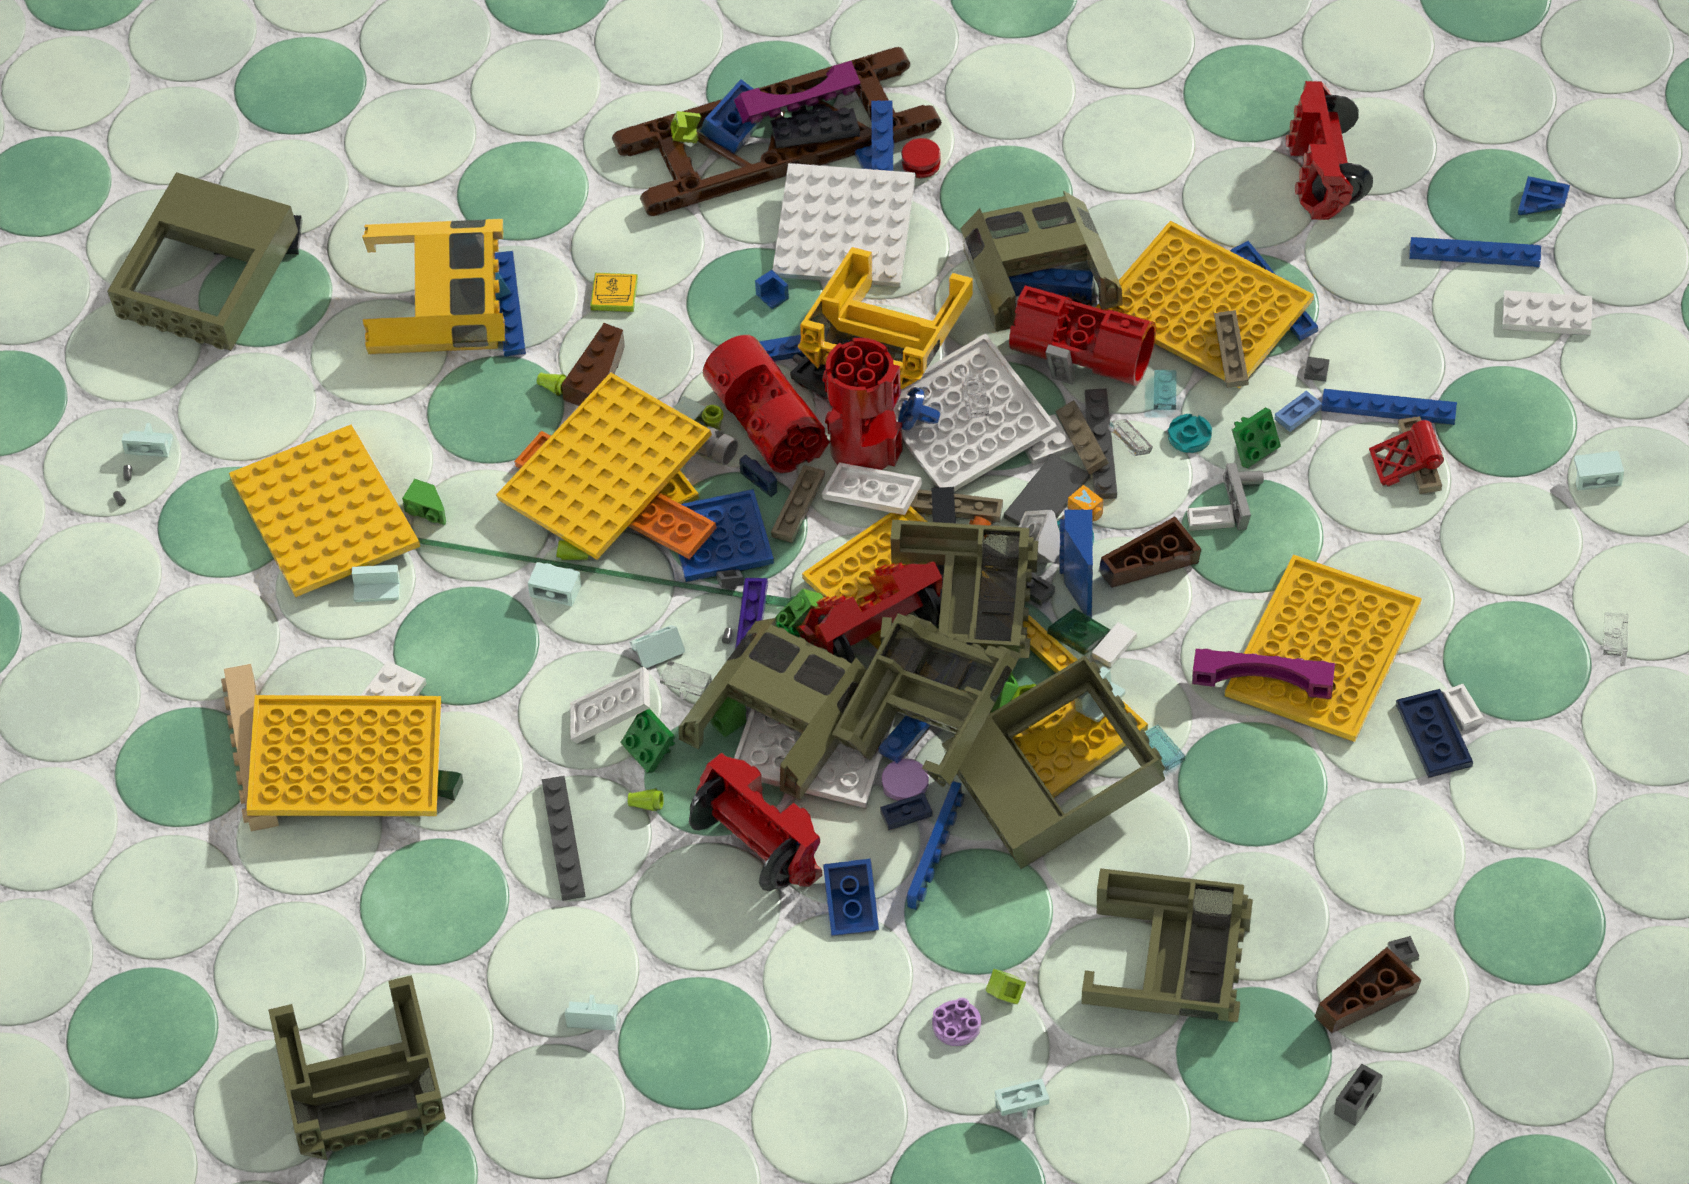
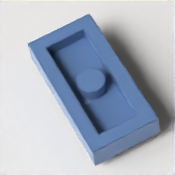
M1306 390L1275 413L1274 420L1291 432L1322 409V403Z

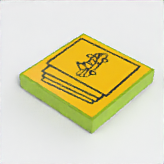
M595 273L590 304L591 310L634 312L638 274Z

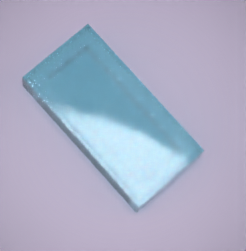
M1158 724L1145 731L1150 740L1149 745L1151 748L1155 747L1160 753L1165 771L1185 761L1183 752Z

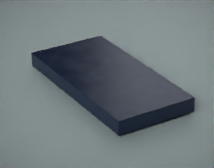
M1440 689L1396 700V707L1428 778L1473 767L1471 755Z

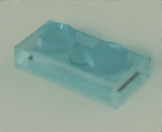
M1154 370V410H1176V370Z

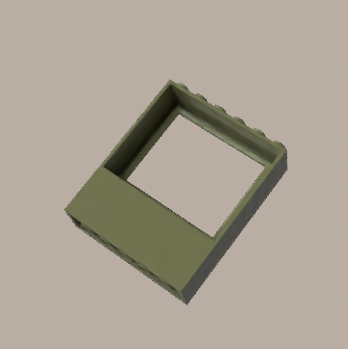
M176 172L107 290L116 316L122 320L128 319L137 322L142 326L154 327L162 332L174 333L181 338L187 337L201 344L207 343L217 349L232 351L298 233L291 206ZM164 238L248 262L218 316L134 291Z
M1083 656L989 714L957 772V776L1020 869L1165 781L1163 771L1166 769L1161 762L1162 757L1155 747L1151 748L1148 736L1143 730L1139 731L1134 716L1131 713L1127 714L1123 701L1119 695L1114 696L1113 688L1107 678L1102 679L1099 674L1101 671L1095 661L1090 662L1086 656ZM1088 691L1141 767L1064 814L1013 740V737ZM955 736L941 744L945 754Z

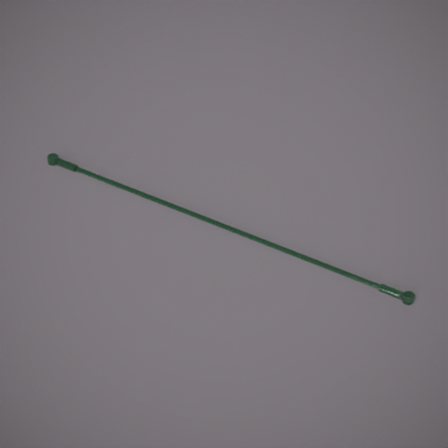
M418 538L420 544L532 563H548L561 568L740 598L743 595V592ZM767 595L766 604L785 607L795 596L784 598Z

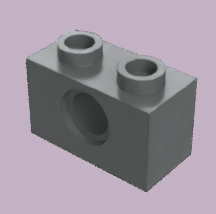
M1361 1063L1336 1098L1334 1114L1356 1126L1381 1091L1383 1075Z

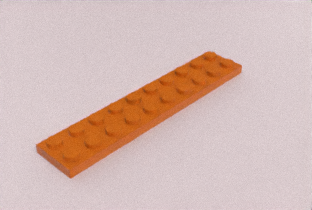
M541 431L514 461L516 467L521 469L551 435ZM660 493L628 526L688 559L696 553L717 528L715 522Z

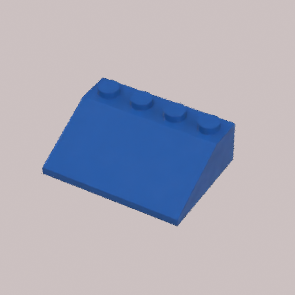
M1065 510L1064 519H1060L1059 574H1064V584L1087 620H1092V510Z

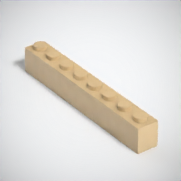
M247 664L224 669L225 678L221 679L223 692L228 693V696L224 697L226 711H231V715H227L229 729L234 730V733L230 734L232 748L236 747L237 752L233 753L235 766L240 768V771H236L238 785L243 786V790H239L241 804L246 805V809H242L244 823L249 822L251 831L279 826L277 816H247L254 697L257 695L252 665Z

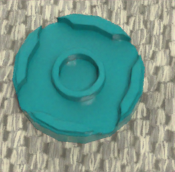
M1193 414L1180 415L1171 421L1168 428L1170 444L1176 450L1184 453L1202 451L1211 442V425L1204 417L1199 415L1198 417L1193 416Z

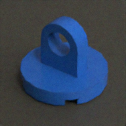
M911 388L907 393L910 397L908 401L904 400L898 416V422L902 423V430L910 431L917 420L929 424H937L941 413L934 408L923 405V389Z

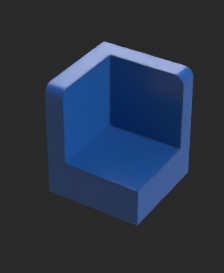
M773 270L755 280L756 295L771 309L789 299L788 284Z

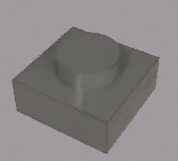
M1308 357L1304 379L1326 382L1330 359Z
M739 569L716 572V580L721 588L735 589L737 586L744 585V577Z
M1411 936L1388 942L1387 947L1405 964L1419 961V954Z

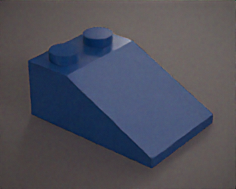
M740 79L705 118L700 132L710 140L736 154L762 122L761 120L754 124L751 121L743 123L734 102L740 93L754 88Z
M871 859L823 864L831 936L879 930Z

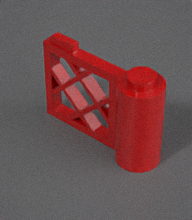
M1427 420L1418 421L1411 426L1409 431L1369 448L1382 486L1387 485V487L1400 482V478L1420 469H1437L1444 461L1432 423ZM1409 440L1406 450L1397 448L1400 442ZM1384 449L1389 450L1385 459L1377 457V452ZM1394 453L1402 454L1398 464L1390 461ZM1407 457L1415 458V464L1408 467L1404 466ZM1387 465L1395 468L1392 474L1384 477L1383 473Z

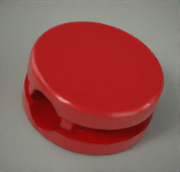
M918 138L904 145L901 156L902 167L905 172L915 173V178H927L939 170L941 166V152L935 142L925 138Z

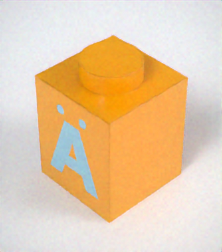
M1083 485L1068 497V510H1092V522L1097 521L1103 514V499Z

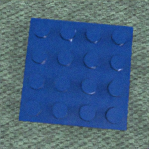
M754 489L681 504L715 522L717 527L690 559L678 554L685 582L716 576L718 571L734 569L742 571L774 564V558Z

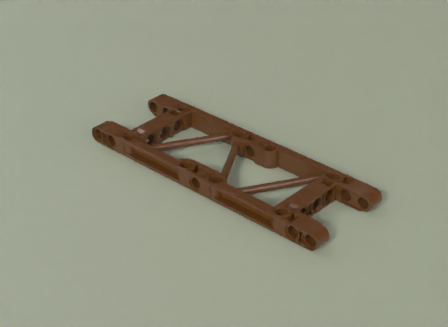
M894 47L851 60L860 81L855 91L871 122V101H889L879 81L899 76L910 67V61L901 47ZM831 67L759 89L761 92L775 95L800 93L822 83L827 78L826 73ZM721 100L681 112L700 114L701 119L696 128L698 129L702 127L705 118ZM820 100L818 102V104H824L830 107L832 111L838 110L837 108L833 107L832 105L826 103L823 100ZM920 105L897 113L893 109L894 143L937 130L941 126L942 121L932 105ZM783 111L781 115L775 117V119L779 117H784L785 111ZM676 113L618 130L612 136V141L618 154L621 156H633L658 148L672 176L673 181L650 187L641 194L640 200L649 216H657L787 176L788 163L821 166L854 156L855 150L872 145V128L857 121L860 129V136L831 140L824 143L817 142L789 146L782 149L776 148L772 133L768 151L761 155V162L751 164L697 132L699 143L741 167L701 180L698 173L692 167L691 158L687 157L683 142L673 141L671 123Z

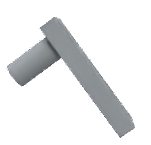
M1048 345L1046 356L1052 379L1073 385L1076 376L1070 351Z
M1227 463L1223 481L1230 505H1232L1237 529L1246 530L1251 514L1242 485L1263 484L1264 475L1262 471L1238 472L1236 463Z

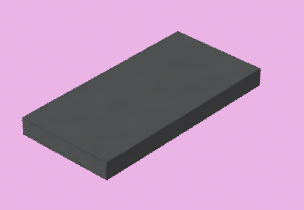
M1052 454L1004 512V519L1019 526L1025 511L1052 510L1057 519L1067 507L1068 497L1090 478L1089 472Z

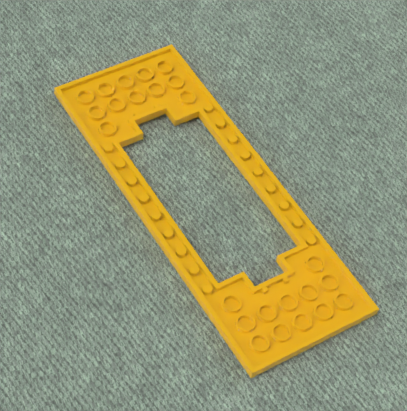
M911 506L905 515L890 512L804 571L802 579L817 593H821L823 598L826 596L830 598L835 595L837 597L840 595L845 597L853 596L858 604L864 600V595L875 591L868 578L874 574L873 570L883 564H886V566L892 564L890 541L892 520L927 521ZM982 572L980 602L983 604L1014 605L1015 601ZM991 613L1012 632L1014 615ZM1030 615L1028 616V621H1024L1023 627H1027V638H1031L1030 650L1055 673L1078 660ZM881 630L866 638L877 650L881 645ZM885 649L882 654L887 658L893 659L906 671L916 651ZM926 661L918 673L919 676L936 681L940 676ZM1075 699L1013 737V740L1053 798L1126 746L1106 716L1099 722L1093 721L1076 711ZM1123 701L1127 714L1131 713L1134 716L1139 731L1143 730L1145 732L1148 730V723Z

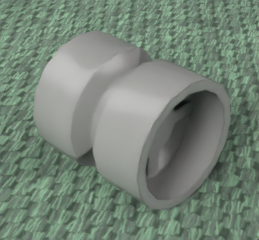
M708 426L707 428L711 430L712 436L701 446L698 452L707 457L712 455L714 461L727 465L737 451L738 441L727 434L722 435L721 431Z

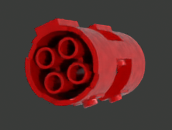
M1024 287L1017 300L1015 310L1017 314L1014 326L1011 325L1009 347L1011 350L1047 360L1046 350L1048 345L1069 350L1073 364L1090 368L1094 374L1135 386L1141 382L1149 365L1155 343V322L1108 309L1106 311L1074 302L1072 298L1037 288Z
M740 335L720 344L709 355L703 367L704 379L727 410L735 415L747 431L748 438L772 470L778 473H789L797 470L796 465L805 461L810 463L814 458H820L830 443L825 434V427L802 397L798 395L782 374L780 368L754 336Z
M853 338L852 342L843 345L839 343L829 352L826 359V370L823 374L825 392H827L829 403L833 407L832 411H828L825 418L828 434H830L831 456L837 465L840 462L877 470H883L888 465L895 467L903 451L902 423L896 421L893 411L901 395L900 366L894 364L887 347L876 340Z

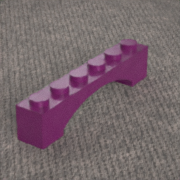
M851 60L833 65L826 73L827 78L822 83L800 93L775 95L761 92L759 88L740 93L734 102L743 123L751 121L754 124L763 120V117L770 116V118L781 115L783 111L794 112L803 105L811 107L823 99L827 102L835 99L837 95L843 94L847 96L854 93L860 81Z
M1196 648L1192 684L1215 687V683L1230 678L1260 676L1279 679L1296 685L1308 692V697L1331 699L1335 663Z

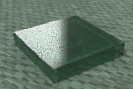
M1075 608L1049 626L1047 634L1082 655L1095 648L1110 632L1109 628Z

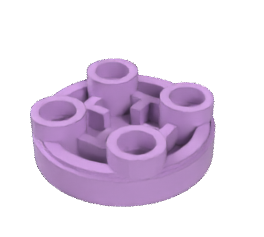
M901 759L898 764L893 761L884 769L882 774L883 792L887 797L897 801L922 793L925 794L929 786V775L922 769L923 765L916 760Z
M965 998L945 1002L933 1011V1032L941 1042L947 1045L963 1046L969 1044L980 1033V1014Z

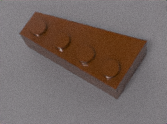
M603 323L562 383L564 401L580 406L610 372L615 374L625 348L623 329Z
M1174 516L1102 556L1099 573L1110 587L1113 588L1199 563L1202 549Z
M1386 947L1321 1001L1314 1017L1331 1033H1334L1417 993L1422 980Z

